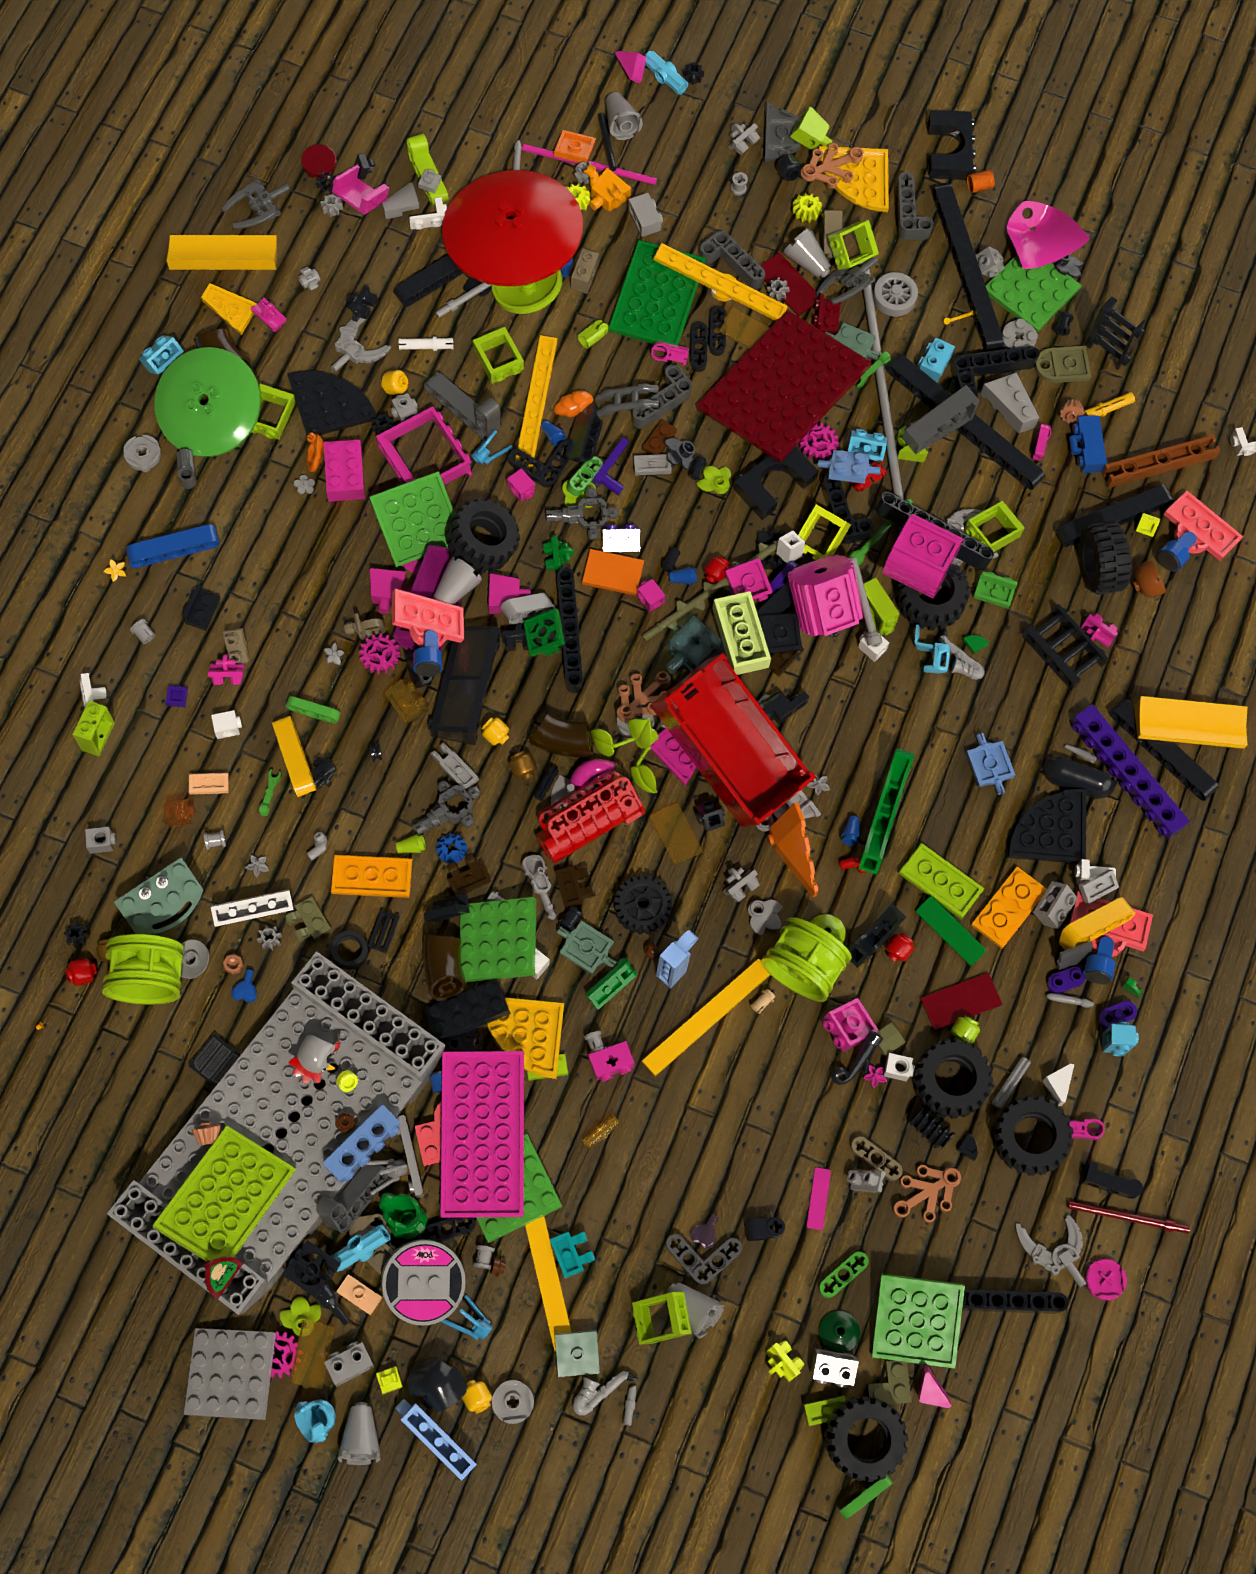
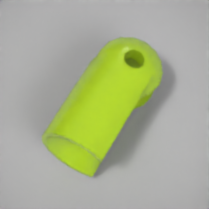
M597 320L577 337L581 345L588 349L608 333L609 328L602 320Z

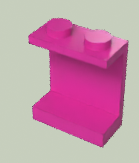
M356 165L334 178L332 193L365 215L387 199L389 187L382 184L374 190L357 178L360 166Z

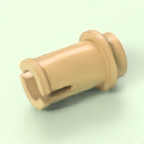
M768 989L762 990L759 998L750 1005L758 1014L770 1002H774L775 995Z

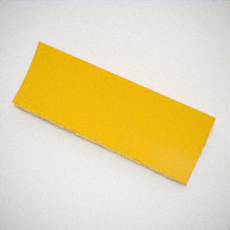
M170 235L167 255L169 270H276L277 236Z
M1141 696L1134 704L1137 737L1139 739L1245 749L1248 745L1246 733L1248 707Z

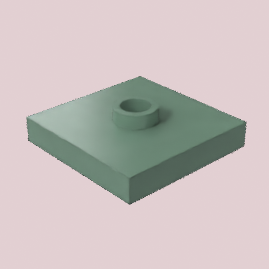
M596 1330L555 1334L558 1377L600 1373Z

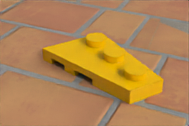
M209 283L201 297L207 306L240 335L243 334L254 315L251 308L257 305V303L211 283Z

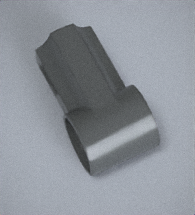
M181 449L179 452H176L178 477L183 488L191 489L197 483L192 450Z

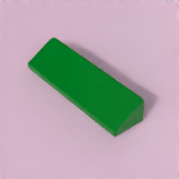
M932 896L915 911L971 967L986 953L987 950Z

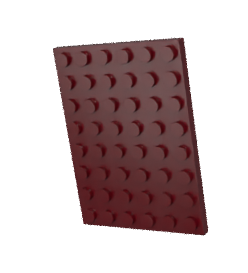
M787 310L696 404V408L780 463L871 367V361Z

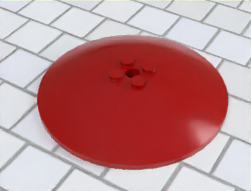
M525 170L496 172L473 181L453 198L445 212L442 224V236L446 252L461 271L483 283L508 287L532 284L558 272L572 259L583 235L582 212L572 193L551 177ZM509 216H515L512 220L507 219Z

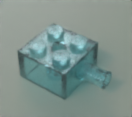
M693 616L669 641L668 651L675 657L665 665L668 671L671 669L670 673L674 674L682 664H685L692 671L695 670L721 646L722 639Z

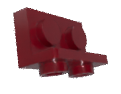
M821 294L820 300L816 299L815 310L818 311V315L814 316L813 326H817L816 328L824 333L827 331L836 335L838 333L841 302L832 304L831 300L824 299V294Z

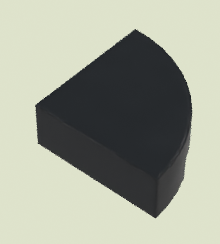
M967 1133L957 1151L970 1160L975 1161L978 1155L977 1145L973 1136Z

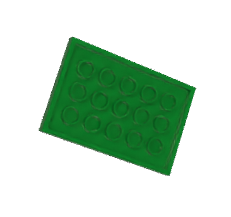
M638 240L609 326V332L652 344L663 341L679 346L699 283L654 261V256L660 245ZM679 251L703 264L706 263V258Z

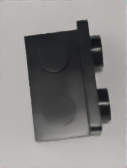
M197 585L195 590L193 589L190 593V601L187 606H184L182 616L185 624L206 631L221 598L219 595L202 590V587Z
M467 894L433 902V907L430 908L431 911L423 914L425 921L435 922L468 914L470 910Z

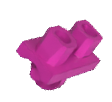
M265 298L251 308V311L273 332L280 329L282 324L287 321L275 306Z
M1090 614L1081 629L1092 636L1090 639L1093 642L1096 639L1106 647H1109L1118 634V628L1113 624L1108 626L1104 624L1102 616L1099 614Z
M223 654V660H216V664H210L208 677H211L213 685L223 684L224 677H230L231 684L240 685L245 664H236V660H229L228 654Z

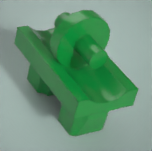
M552 536L550 542L543 544L545 554H553V558L545 561L548 571H556L565 567V562H569L570 557L575 554L574 549L568 548V543L562 544V541H559L557 536Z

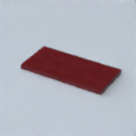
M780 252L760 265L765 271L764 281L769 286H771V280L775 281L778 277L781 281H787L786 287H789L790 292H786V299L782 298V300L798 317L816 304V299L820 300V297L816 294L817 291Z
M989 973L920 998L934 1031L954 1024L958 1017L964 1018L966 1015L971 1018L1003 1005Z

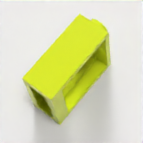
M817 504L798 536L806 541L820 516L841 528L825 555L806 544L804 545L803 553L807 554V552L813 554L812 558L814 560L833 556L851 524Z

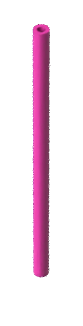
M523 144L522 151L576 165L579 164V162L555 157L554 151ZM588 161V163L591 162L596 167V170L604 172L606 168L610 169L608 165ZM620 168L612 171L618 176L656 185L657 178Z

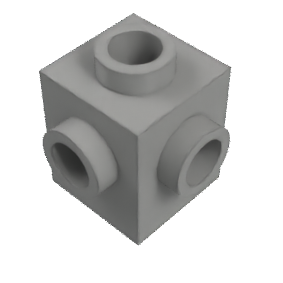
M987 247L976 255L982 275L990 278L995 277L1000 271L1005 269L1003 257L996 249Z
M408 393L398 395L391 400V413L394 418H398L400 423L418 414L417 403L414 398H410Z

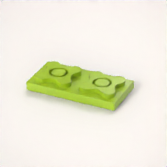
M923 843L919 845L898 873L928 896H932L939 904L961 920L985 889Z

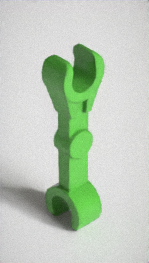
M888 352L882 353L879 359L859 378L861 382L857 385V388L863 387L871 374L891 360Z
M272 769L268 773V788L265 791L263 803H261L259 808L261 816H268L274 789L282 778L280 771L277 777H272Z

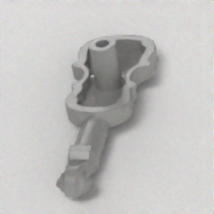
M539 855L528 856L521 863L525 875L530 877L533 891L540 895L544 909L548 913L547 917L554 920L556 914L547 894L551 888V883L544 873L547 869L544 859Z

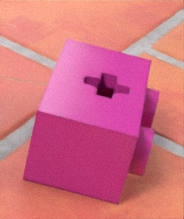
M626 1041L588 1055L596 1081L600 1079L602 1082L613 1078L612 1075L617 1073L623 1075L631 1072V1068H634V1061ZM609 1059L615 1062V1066L612 1067L611 1064H608Z

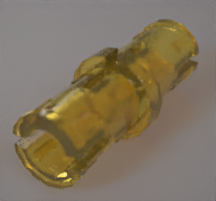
M612 1114L601 1125L595 1126V1130L582 1139L583 1144L591 1150L602 1139L605 1140L608 1137L607 1135L621 1123Z

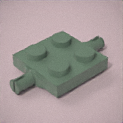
M843 323L836 335L825 332L866 359L870 357L877 361L880 357V353L871 350L876 339L873 334Z
M582 920L572 932H569L562 926L557 931V934L566 938V943L561 949L560 955L591 975L594 974L602 963L612 969L617 964L616 961L608 957V952L613 946L614 941Z

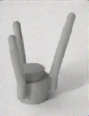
M394 1159L369 1161L366 1165H387V1169L380 1171L379 1174L388 1173V1176L391 1177V1179L372 1190L370 1194L374 1195L391 1183L398 1181L400 1176L405 1175L408 1171L406 1162L402 1159L396 1161Z

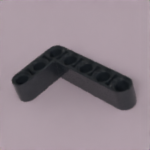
M1034 346L957 356L951 369L956 392L967 385L973 394L978 397L974 376L1032 369L1035 367L1040 352Z

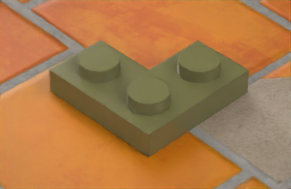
M886 1361L887 1383L868 1384V1397L879 1399L889 1405L912 1403L907 1362Z

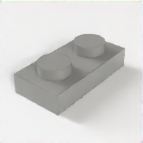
M667 454L634 456L635 475L671 474V464L667 461Z
M1110 869L1078 885L1084 903L1088 904L1119 888L1114 871Z

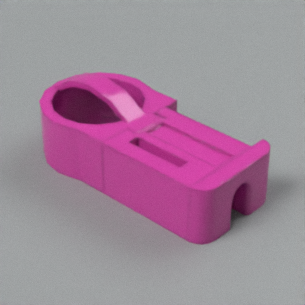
M663 341L656 342L651 350V355L655 360L665 362L668 360L683 363V366L686 365L689 353L687 347ZM654 350L663 351L667 354L659 357L655 354Z
M1040 424L1032 457L1033 460L1041 461L1044 456L1046 443L1051 436L1050 425Z
M1084 1119L1083 1122L1071 1121L1069 1123L1070 1127H1073L1074 1133L1072 1138L1094 1141L1100 1139L1105 1131L1104 1124L1098 1119ZM1097 1123L1101 1129H1088L1087 1125ZM1089 1133H1101V1134L1098 1135V1136H1091Z

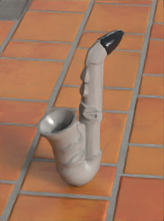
M944 628L940 635V641L943 644H948L950 652L957 657L953 662L951 673H961L974 680L981 679L985 673L982 665L949 641L947 630Z
M623 1371L617 1376L612 1377V1380L596 1391L600 1384L583 1377V1386L572 1404L573 1411L579 1416L587 1415L624 1380L638 1381V1378L629 1372Z

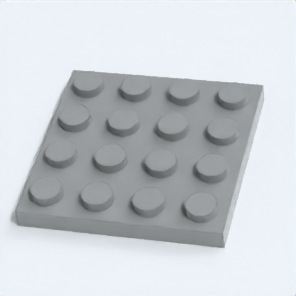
M195 1328L184 1415L265 1420L276 1333Z

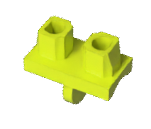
M787 1341L779 1344L775 1343L766 1351V1354L770 1357L768 1362L772 1366V1369L768 1371L770 1375L776 1371L780 1378L784 1376L790 1382L801 1373L800 1370L804 1363L799 1357L791 1361L787 1356V1353L792 1350Z

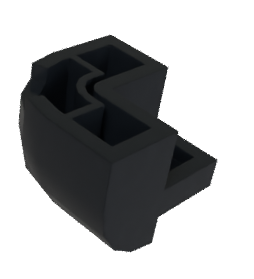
M441 1357L420 1359L409 1373L408 1389L411 1397L419 1396L426 1409L434 1408L435 1412L451 1407L467 1392L468 1386L455 1366L451 1368L442 1362Z

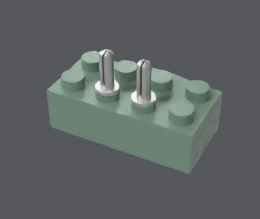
M180 857L116 899L114 903L135 934H156L169 930L185 920L198 904L203 888L182 857ZM188 901L192 903L188 911L175 922L163 928H152L153 924L174 916Z

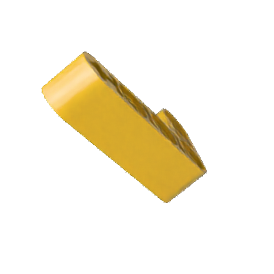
M1123 897L1118 898L1067 925L1061 933L1059 944L1064 950H1068L1092 941L1131 920L1135 915V911Z

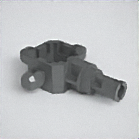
M587 488V499H582L577 506H567V508H562V510H546V521H563V523L568 522V524H579L583 530H588L590 540H597L599 537V530L597 529H602L606 525L607 517L609 519L617 518L618 508L609 507V509H606V502L602 498H597L596 489ZM594 505L601 507L602 521L590 523L584 521L583 507Z
M442 781L438 784V790L441 793L438 805L430 809V812L426 814L424 819L412 825L418 835H421L432 826L435 828L447 821L453 824L461 821L466 828H470L474 825V819L471 816L474 808L473 800L477 799L481 792L477 786L469 788L468 792H466L463 786L455 785L451 788L446 781ZM455 795L456 797L458 795L462 797L467 804V808H463L458 814L450 812L445 805V801H449Z

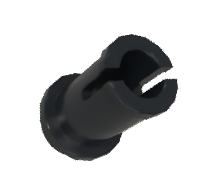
M696 456L693 459L694 464L689 477L693 480H700L703 468L707 463L706 458Z
M669 549L666 559L661 563L664 571L672 572V570H675V564L680 555L678 549Z

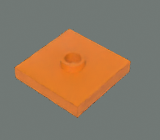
M563 130L554 150V156L579 163L586 162L587 164L595 146L596 138Z

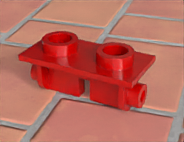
M876 461L870 463V466L881 467L880 465L884 462L882 461L876 463ZM882 467L880 475L868 474L865 484L854 482V489L857 492H862L872 485L869 478L875 483L887 473L886 469Z

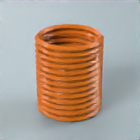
M991 170L969 174L967 177V185L971 193L991 189L995 184Z

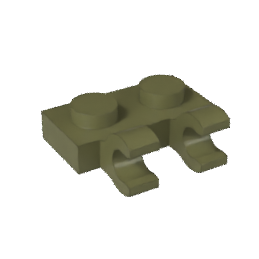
M312 897L295 905L296 912H291L285 916L289 926L294 925L300 920L305 924L306 928H301L295 932L298 942H302L312 936L313 940H316L331 932L329 924Z

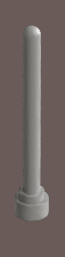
M852 557L850 560H852L861 606L869 633L866 639L868 646L877 645L883 642L882 637L875 630L858 561L855 557Z

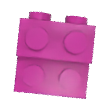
M760 558L724 571L731 588V595L750 591L753 601L758 599V602L769 599L768 595L773 593Z
M858 998L830 1011L822 1018L825 1030L832 1033L835 1046L839 1049L841 1048L843 1052L865 1040L870 1030L876 1033L879 1031Z

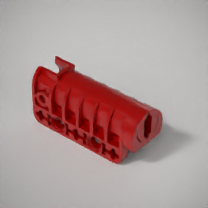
M609 770L539 812L537 820L543 831L536 834L535 837L548 859L555 864L623 822L626 824L631 823L644 815L645 810L629 779L620 776L614 770ZM595 784L600 785L599 787L591 791L592 786H594ZM567 804L566 807L559 810L560 805ZM545 814L550 816L546 822H542Z

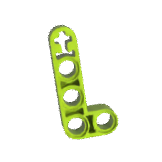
M424 133L407 138L408 155L419 180L424 171H428V169L435 171V174L439 175L429 154L428 142ZM442 180L435 194L424 190L432 206L435 205V198L442 197V202L449 200Z

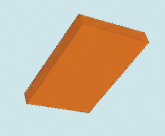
M590 549L582 584L636 596L644 560Z

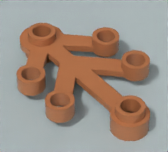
M831 143L828 146V153L823 164L816 167L817 162L822 159L823 151L815 149L813 150L810 164L805 165L801 169V177L806 181L816 179L827 183L829 188H835L838 179L835 176L829 177L821 174L822 172H828L842 177L844 182L850 183L853 180V173L836 167L850 162L855 164L861 162L864 151L859 147H854L851 149L850 155L832 161L834 155L838 153L839 147L837 144Z
M659 672L656 675V680L643 692H641L642 676L640 674H633L631 676V684L634 688L635 700L630 704L628 699L630 695L629 686L621 685L618 688L622 706L617 709V716L622 722H629L637 715H657L652 710L650 704L667 691L661 692L660 696L651 695L658 688L670 686L671 677L667 672ZM648 704L645 708H638L640 705Z
M920 1165L916 1169L917 1176L920 1178L930 1176L940 1179L934 1184L912 1179L908 1175L903 1176L900 1179V1186L902 1188L913 1187L923 1191L906 1202L898 1201L893 1207L895 1216L898 1218L906 1217L912 1207L928 1198L927 1208L922 1218L926 1223L933 1222L936 1218L934 1212L938 1191L945 1187L944 1198L939 1203V1208L942 1212L950 1211L952 1208L953 1187H956L961 1181V1174L956 1168L948 1167L944 1171L928 1168L926 1165ZM920 1168H924L926 1170L925 1175L920 1174ZM947 1175H953L954 1180L949 1181ZM903 1179H908L909 1185H904ZM943 1202H946V1203L949 1204V1208H948V1209H944V1208H943V1206H942ZM900 1206L904 1208V1213L902 1214L897 1210ZM926 1213L932 1215V1220L926 1218Z

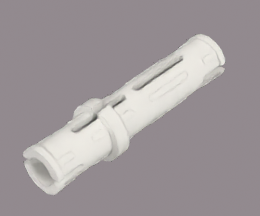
M399 338V344H406L399 345V350L433 349V351H437V349H453V344H446L453 343V338Z

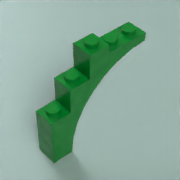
M896 748L864 845L858 868L860 870L875 875L878 873L900 798L915 757L914 753Z

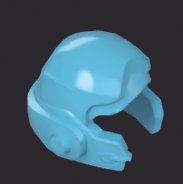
M319 1399L312 1402H299L295 1408L294 1418L304 1438L309 1442L318 1443L326 1440L328 1432L335 1424L336 1414L329 1402Z

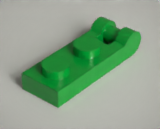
M623 958L619 960L613 970L585 995L592 1005L599 1010L636 977L637 972L633 967H630L628 959Z

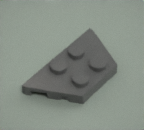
M767 102L765 163L798 152L800 149V143L790 137L800 117L790 114L782 108L778 110L772 107L770 102Z

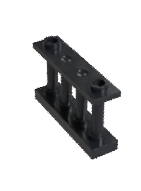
M1111 296L1101 307L1085 346L1091 349L1094 344H1099L1119 359L1116 365V369L1119 370L1122 365L1126 366L1132 359L1130 355L1137 340L1145 332L1143 328L1146 321L1143 320L1138 326L1134 325L1116 311L1115 305L1118 300ZM1111 317H1113L1120 324H1122L1124 327L1130 330L1132 334H1129L1127 331H1125L1123 328H1121L1119 325L1113 322ZM1108 327L1128 341L1127 344L1107 330ZM1106 337L1108 340H1110L1112 343H1114L1116 346H1118L1120 349H1122V350H1123V353L1120 352L1118 349H1116L1114 346H1112L1110 343H1108V342H1107L1106 340H1104L1103 338Z
M1058 604L1052 612L1053 618L1038 629H1034L1030 625L1025 629L1022 637L1072 691L1081 681L1079 676L1095 663H1098L1102 668L1109 658L1105 651L1099 648L1069 616L1068 611ZM1058 622L1067 629L1050 643L1046 642L1042 637L1046 631ZM1072 635L1079 644L1065 655L1059 656L1054 651V648ZM1085 649L1091 658L1077 669L1072 670L1067 665V662Z

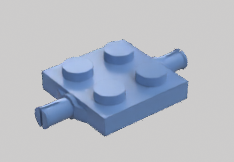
M834 450L830 461H818V468H829L828 479L865 484L868 474L880 475L881 467L870 466V454Z
M984 733L978 734L976 737L979 746L966 752L978 788L986 785H995L997 794H1004L1005 790L1002 782L1015 777V772L1003 741L987 743Z

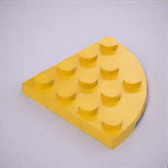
M819 146V149L823 151V156L820 160L821 165L828 153L827 146ZM839 147L838 153L834 155L832 161L850 155L852 148ZM861 148L864 151L861 162L857 164L850 162L836 167L853 173V180L850 183L844 182L842 177L824 172L826 176H835L838 179L837 186L834 189L847 200L869 210L888 212V149Z
M505 998L511 1014L487 1024L496 1045L501 1051H524V1069L526 1071L556 1079L564 1003Z

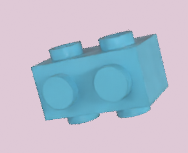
M160 336L156 339V344L142 352L139 360L149 373H162L171 362L184 352L174 337Z
M935 338L933 343L928 344L925 350L927 354L925 357H921L918 367L938 383L952 357L955 346Z
M862 429L852 430L848 452L870 454V460L883 461L887 437L880 433L868 434Z
M1128 1022L1111 1024L1103 1032L1102 1052L1112 1053L1113 1056H1125L1138 1044L1139 1034L1136 1032V1026L1129 1025Z

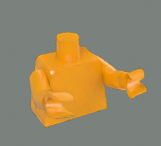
M591 164L588 165L587 170H584V173L590 177L592 200L589 202V205L593 210H597L602 206L605 210L611 211L619 208L622 203L631 198V187L610 169L606 168L600 177L596 167Z

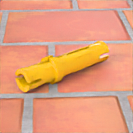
M1129 392L1108 402L1098 403L1095 407L1084 410V416L1099 415L1104 417L1111 411L1134 403L1135 397L1132 392Z

